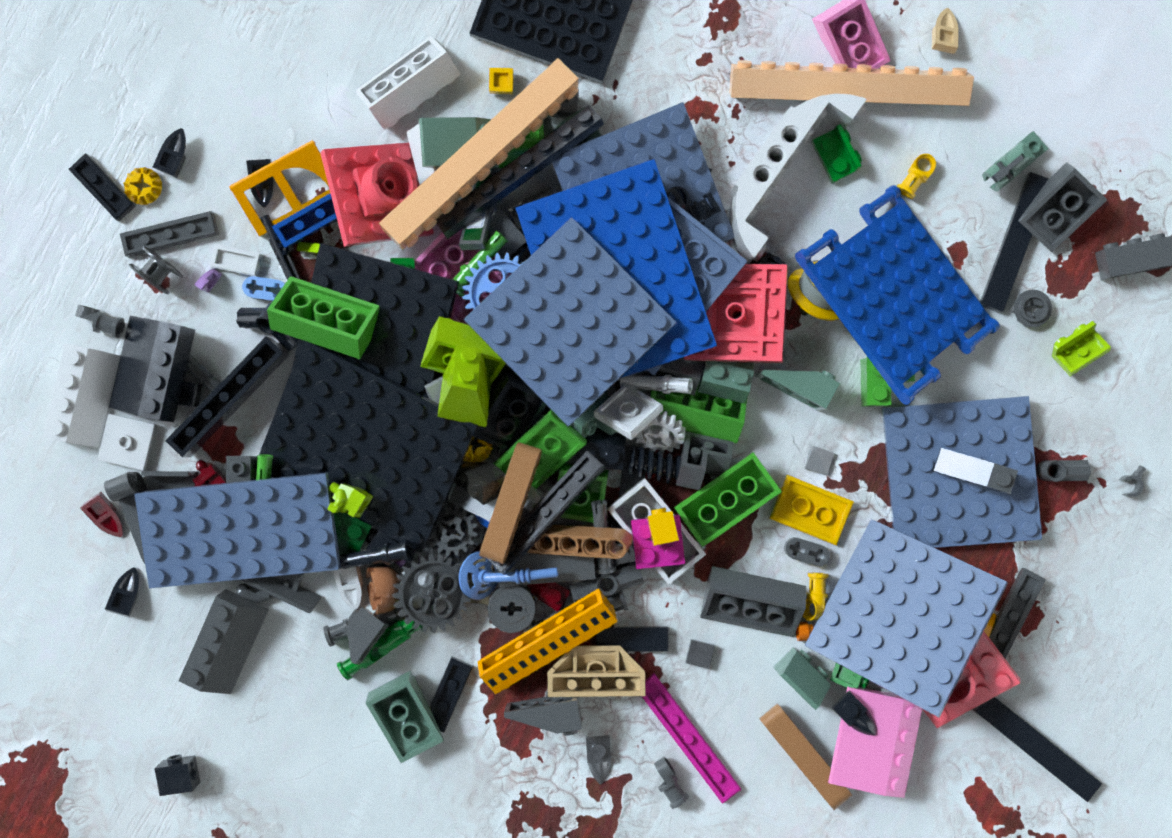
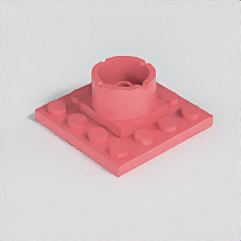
M396 143L323 149L320 154L344 247L393 241L382 230L379 223L420 186L410 144ZM433 228L429 231L424 230L418 237L434 234Z
M745 264L706 312L717 346L684 357V359L691 361L783 363L787 264Z
M983 631L940 718L924 709L923 711L936 728H939L1020 684V678Z

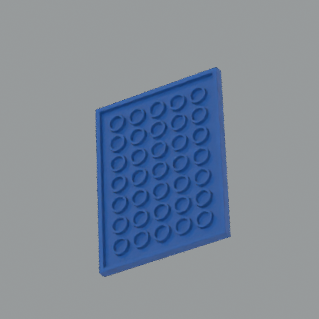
M655 159L516 207L531 255L572 217L676 321V324L619 379L717 346Z

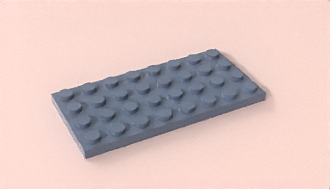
M328 473L135 493L149 589L339 570L341 565L334 513L327 510L330 503H332Z

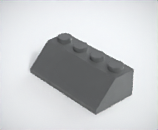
M712 566L706 584L700 618L794 637L806 609V586Z
M227 589L218 594L201 628L179 678V682L200 692L231 694L269 609Z

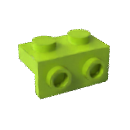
M1094 321L1087 325L1081 324L1073 331V334L1067 338L1065 336L1059 338L1053 345L1051 357L1070 377L1108 353L1111 349V346L1096 332L1097 324Z

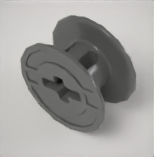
M143 246V250L151 256L148 262L141 269L131 263L128 266L149 284L169 295V291L161 284L170 272L179 277H183V275L157 253Z
M524 585L497 588L489 599L487 607L489 619L500 631L507 633L522 631L529 626L534 618L536 611L534 595ZM510 602H515V606H522L523 609H515L514 613H510V609H503L502 606H509Z

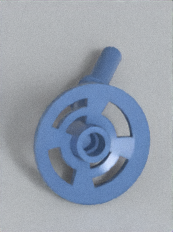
M480 551L469 555L462 563L459 571V585L467 597L480 600L488 597L495 590L498 582H516V584H520V581L522 583L527 581V583H530L531 580L558 577L559 573L557 567L537 570L526 568L525 571L524 569H520V571L515 569V572H508L506 575H503L501 572L498 573L495 566V573H493L491 569L492 563L486 558L485 562H478L473 565L476 560L483 558L479 556ZM468 572L472 573L474 586L469 588L467 582ZM488 589V590H487L486 592H484V593L477 594L478 591H484V590Z

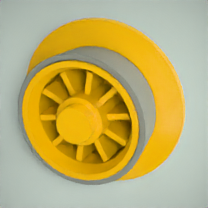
M797 269L793 271L788 278L787 285L792 298L801 307L799 312L803 316L810 314L825 321L839 320L804 270Z

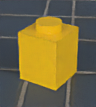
M666 508L652 510V515L648 516L647 520L653 546L678 541L673 512H666Z

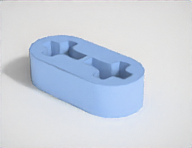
M251 276L244 280L242 290L248 297L273 302L276 294L269 292V288L277 289L279 285L282 289L285 283L276 279ZM254 282H256V285L263 287V291L255 290L253 294L249 286L254 285Z

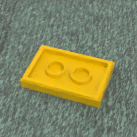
M786 475L781 487L782 492L777 497L769 519L837 546L854 501Z

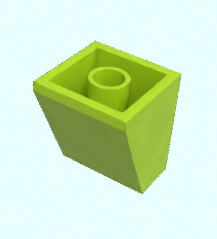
M456 344L442 377L437 417L459 422H471L478 426L486 427L491 382L481 349Z

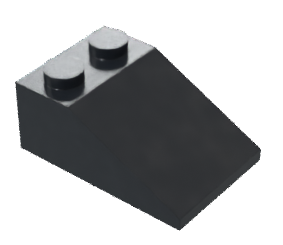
M505 365L490 392L486 427L478 426L474 438L507 451L535 425L547 405L514 371L510 370V367Z

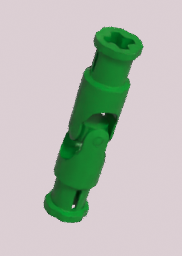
M398 620L385 630L373 646V648L377 647L378 650L371 649L360 665L352 663L350 657L343 662L339 661L337 663L338 670L347 681L352 679V675L362 668L367 669L390 651L409 640L411 635L421 628V625L415 630L412 628L413 621L406 624L404 620Z

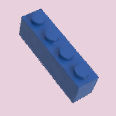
M331 193L272 226L284 248L294 246L337 221Z

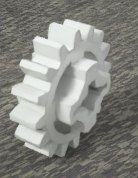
M664 411L663 414H659L635 436L637 438L636 443H643L644 449L649 447L654 452L656 449L663 453L666 449L669 452H673V448L679 449L680 445L684 443L686 428L682 426V420L675 421V415L667 416V412Z

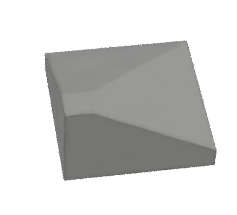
M811 446L804 469L828 475L834 453Z

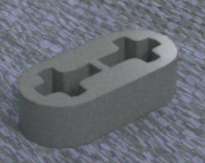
M793 537L789 538L784 544L786 555L801 562L823 566L830 559L829 550L825 546ZM799 542L798 546L804 548L805 552H796L795 555H792L793 551L789 547ZM821 549L824 558H819L818 562H815L816 558L808 555L809 551L818 552Z

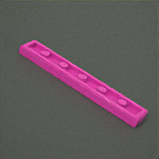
M655 673L645 679V696L641 697L723 804L739 792L741 787Z

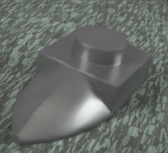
M610 735L586 737L587 763L592 776L599 784L605 781L611 766Z

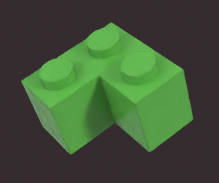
M868 357L860 359L861 407L890 406L891 388ZM915 374L904 383L915 381Z

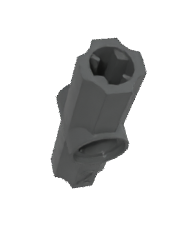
M636 563L617 569L610 574H600L595 577L596 579L584 580L570 585V589L576 602L598 588L605 596H611L615 592L644 583L640 569H636ZM610 578L613 580V587L610 590L602 589L600 586L602 579Z

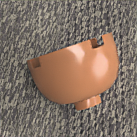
M385 565L368 567L366 569V578H371V582L367 585V591L372 610H376L375 615L392 611L396 608L393 604L399 601V599L392 597V594L399 591V589L393 587V584H400L401 580L396 577L398 573L394 569Z

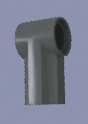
M1045 460L1038 464L1036 474L1039 479L1046 482L1088 481L1091 475V466L1088 460ZM1051 465L1054 468V474L1052 477L1049 475L1048 472L1049 467Z

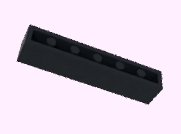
M265 336L165 441L182 458L192 457L290 354L273 338Z

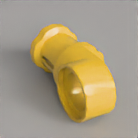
M921 154L914 160L908 169L906 178L901 184L897 185L903 196L914 199L917 189L933 173L936 161L932 155ZM926 159L929 161V171H921L919 169V160Z
M808 572L809 592L806 593V609L803 613V618L808 621L818 620L825 611V598H828L826 579L829 577V574ZM812 603L815 606L814 616L810 612V605Z

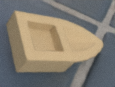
M946 8L939 14L936 25L932 30V49L954 54L958 49V23L952 11Z

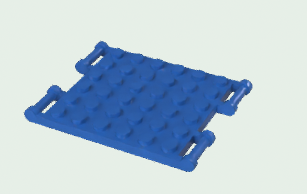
M891 185L876 200L860 207L859 213L868 226L843 244L839 242L837 232L829 229L823 234L821 239L807 249L799 250L795 254V259L903 404L908 405L915 399V395L927 385L935 383L941 378L940 371L929 363L953 342L964 354H970L975 350V346L985 337L998 331L1000 324L996 319L990 317L901 197L900 189L896 185ZM890 201L893 208L877 218L875 211ZM828 246L832 252L814 264L811 261V257ZM980 322L983 328L969 339L966 338L964 333ZM920 370L924 376L910 388H905L903 383Z

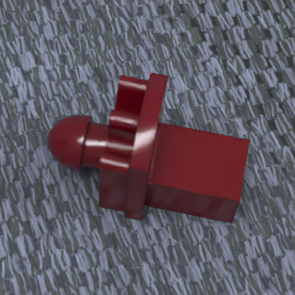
M203 460L196 462V469L201 473L193 479V482L196 484L195 486H203L209 483L211 485L226 483V477L216 465L208 467L207 463Z

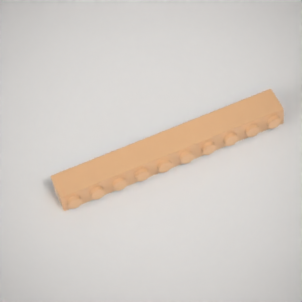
M559 58L555 60L379 223L382 230L402 250L406 247H412L418 241V236L424 230L429 231L436 224V219L442 213L447 214L453 209L456 200L460 197H466L478 180L483 181L490 174V169L495 164L500 165L508 157L507 153L510 150L519 148L526 140L525 137L531 131L536 132L548 115L553 116L561 107L560 104L564 100H570L576 95L579 78Z
M739 60L737 64H731L729 88L731 98L810 100L822 95L851 94L866 98L865 102L969 106L974 76L967 72L965 68H953L952 71H943V68L929 67L928 70H919V67L905 66L904 70H899L891 65H882L881 69H871V65L859 64L857 68H847L848 65L833 64V67H824L822 63H809V66H800V63L786 62L785 66L776 65V62L762 61L761 65H754L751 61Z

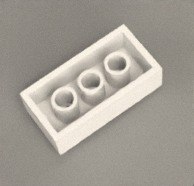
M645 478L607 507L621 527L631 535V520L647 518L652 515V510L666 508V512L671 511ZM682 524L685 564L654 567L668 585L706 555Z

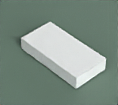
M215 244L210 267L258 277L263 255L261 253Z

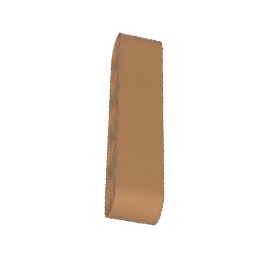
M521 442L517 443L480 549V557L501 564L505 563L541 458L542 449Z
M552 525L527 553L620 559L628 551L633 539L632 535L625 529ZM545 536L549 537L552 542L548 541ZM568 538L573 539L575 543L570 542ZM591 539L596 540L599 545L594 544ZM615 541H619L623 547L618 546Z
M778 703L759 718L833 810H836L853 796L847 787L828 783L831 768Z

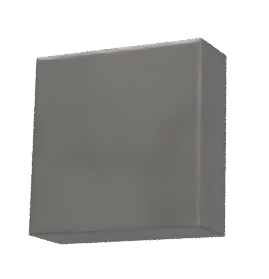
M691 639L685 663L709 669L715 645Z

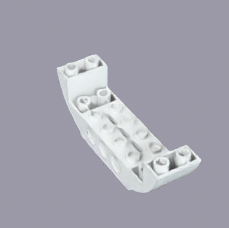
M829 94L807 100L795 108L793 106L789 107L730 192V195L733 196L730 210V225L734 233L733 239L739 253L747 260V264H750L752 260L757 262L768 248L765 244L768 237L749 224L758 211L755 206L761 207L772 192L769 188L770 185L775 188L786 172L783 167L788 169L800 152L796 148L802 149L814 132L811 128L816 130L823 118L834 126L841 124L843 129L848 125L853 127L865 111L862 105L867 100L866 98L851 94ZM756 177L761 178L763 182L758 181Z

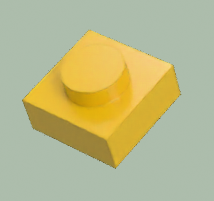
M489 68V94H513V68Z

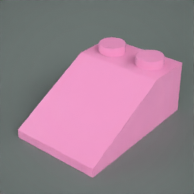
M842 0L812 19L821 41L835 64L848 65L847 68H857V65L865 64L871 65V69H878L891 61L865 0Z

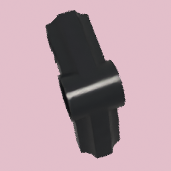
M271 303L266 308H240L237 311L236 322L239 328L260 329L266 334H272L288 352L297 346L298 338L270 329L267 309Z

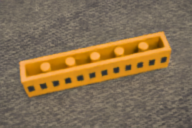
M599 588L477 661L479 677L495 694L509 688L512 684L529 676L532 672L549 664L564 653H568L574 647L618 622L613 605Z

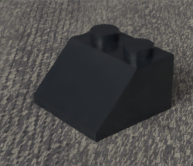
M597 427L591 436L588 435L585 438L587 443L576 453L575 463L586 451H589L607 469L623 470L626 437L619 432L610 435Z

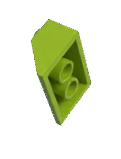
M439 317L431 330L421 367L444 373L456 344L470 346L482 350L492 384L505 365V362L469 325L453 321L449 318Z

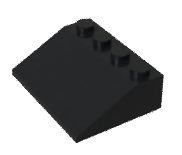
M130 316L109 408L159 421L175 422L195 329Z

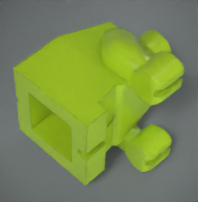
M333 482L329 487V491L334 493L332 498L335 502L330 503L327 510L332 513H338L339 511L346 513L349 511L348 514L350 516L361 517L373 496L361 488L348 484L338 485Z

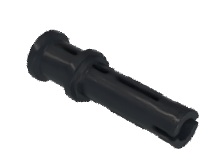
M404 540L402 543L393 545L385 543L381 548L341 554L340 564L346 563L341 567L347 569L382 562L387 565H392L395 561L401 560L410 562L414 558V548L410 540Z

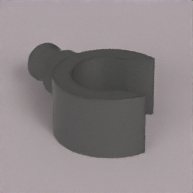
M1140 465L1132 475H1125L1119 479H1131L1135 484L1132 492L1122 495L1135 497L1141 494L1144 487L1141 479L1146 471L1145 467Z

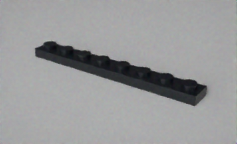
M590 105L471 191L466 197L456 202L449 213H442L436 219L437 226L446 238L449 239L604 125L602 118Z

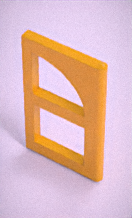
M309 141L229 186L259 237L267 233L245 194V191L272 176L274 177L293 209L273 220L272 223L274 225L330 194L329 189L301 205L282 173L283 170L289 168H303L318 175L328 185L321 154L315 141Z

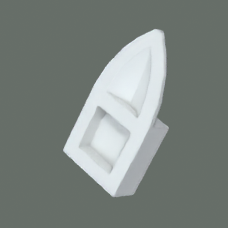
M359 566L347 569L341 567L339 570H333L341 598L351 609L356 610L361 602V588L364 584Z

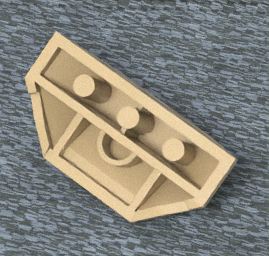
M620 645L576 646L568 653H565L548 671V697L645 696V671Z

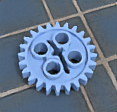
M496 253L495 260L493 261L488 255L486 256V264L478 260L479 269L470 268L473 277L465 276V279L470 283V285L463 286V290L469 292V294L463 296V300H470V303L465 308L474 310L480 304L479 298L482 294H491L505 281L507 274L513 273L520 266L518 264L519 256H516L511 261L509 260V253H506L504 259H500V255ZM492 271H499L503 279L499 283H492L488 278L489 274Z

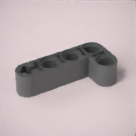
M127 472L105 481L104 488L111 501H119L141 559L145 564L134 494L147 491V486L139 472Z

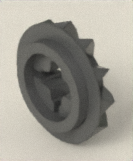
M1039 290L1024 291L1013 302V313L1017 321L1025 327L1035 328L1045 324L1052 313V304L1049 297ZM1030 302L1032 306L1041 307L1034 311V315L1031 312L1024 311L1026 307L1030 306Z

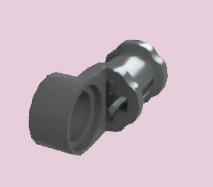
M78 304L75 316L93 321V332H105L112 334L114 338H119L122 335L125 327L123 318H111L98 309Z
M664 756L654 763L658 773L664 780L658 789L660 792H664L670 801V807L674 809L685 803L689 795L684 793L678 785L676 773Z

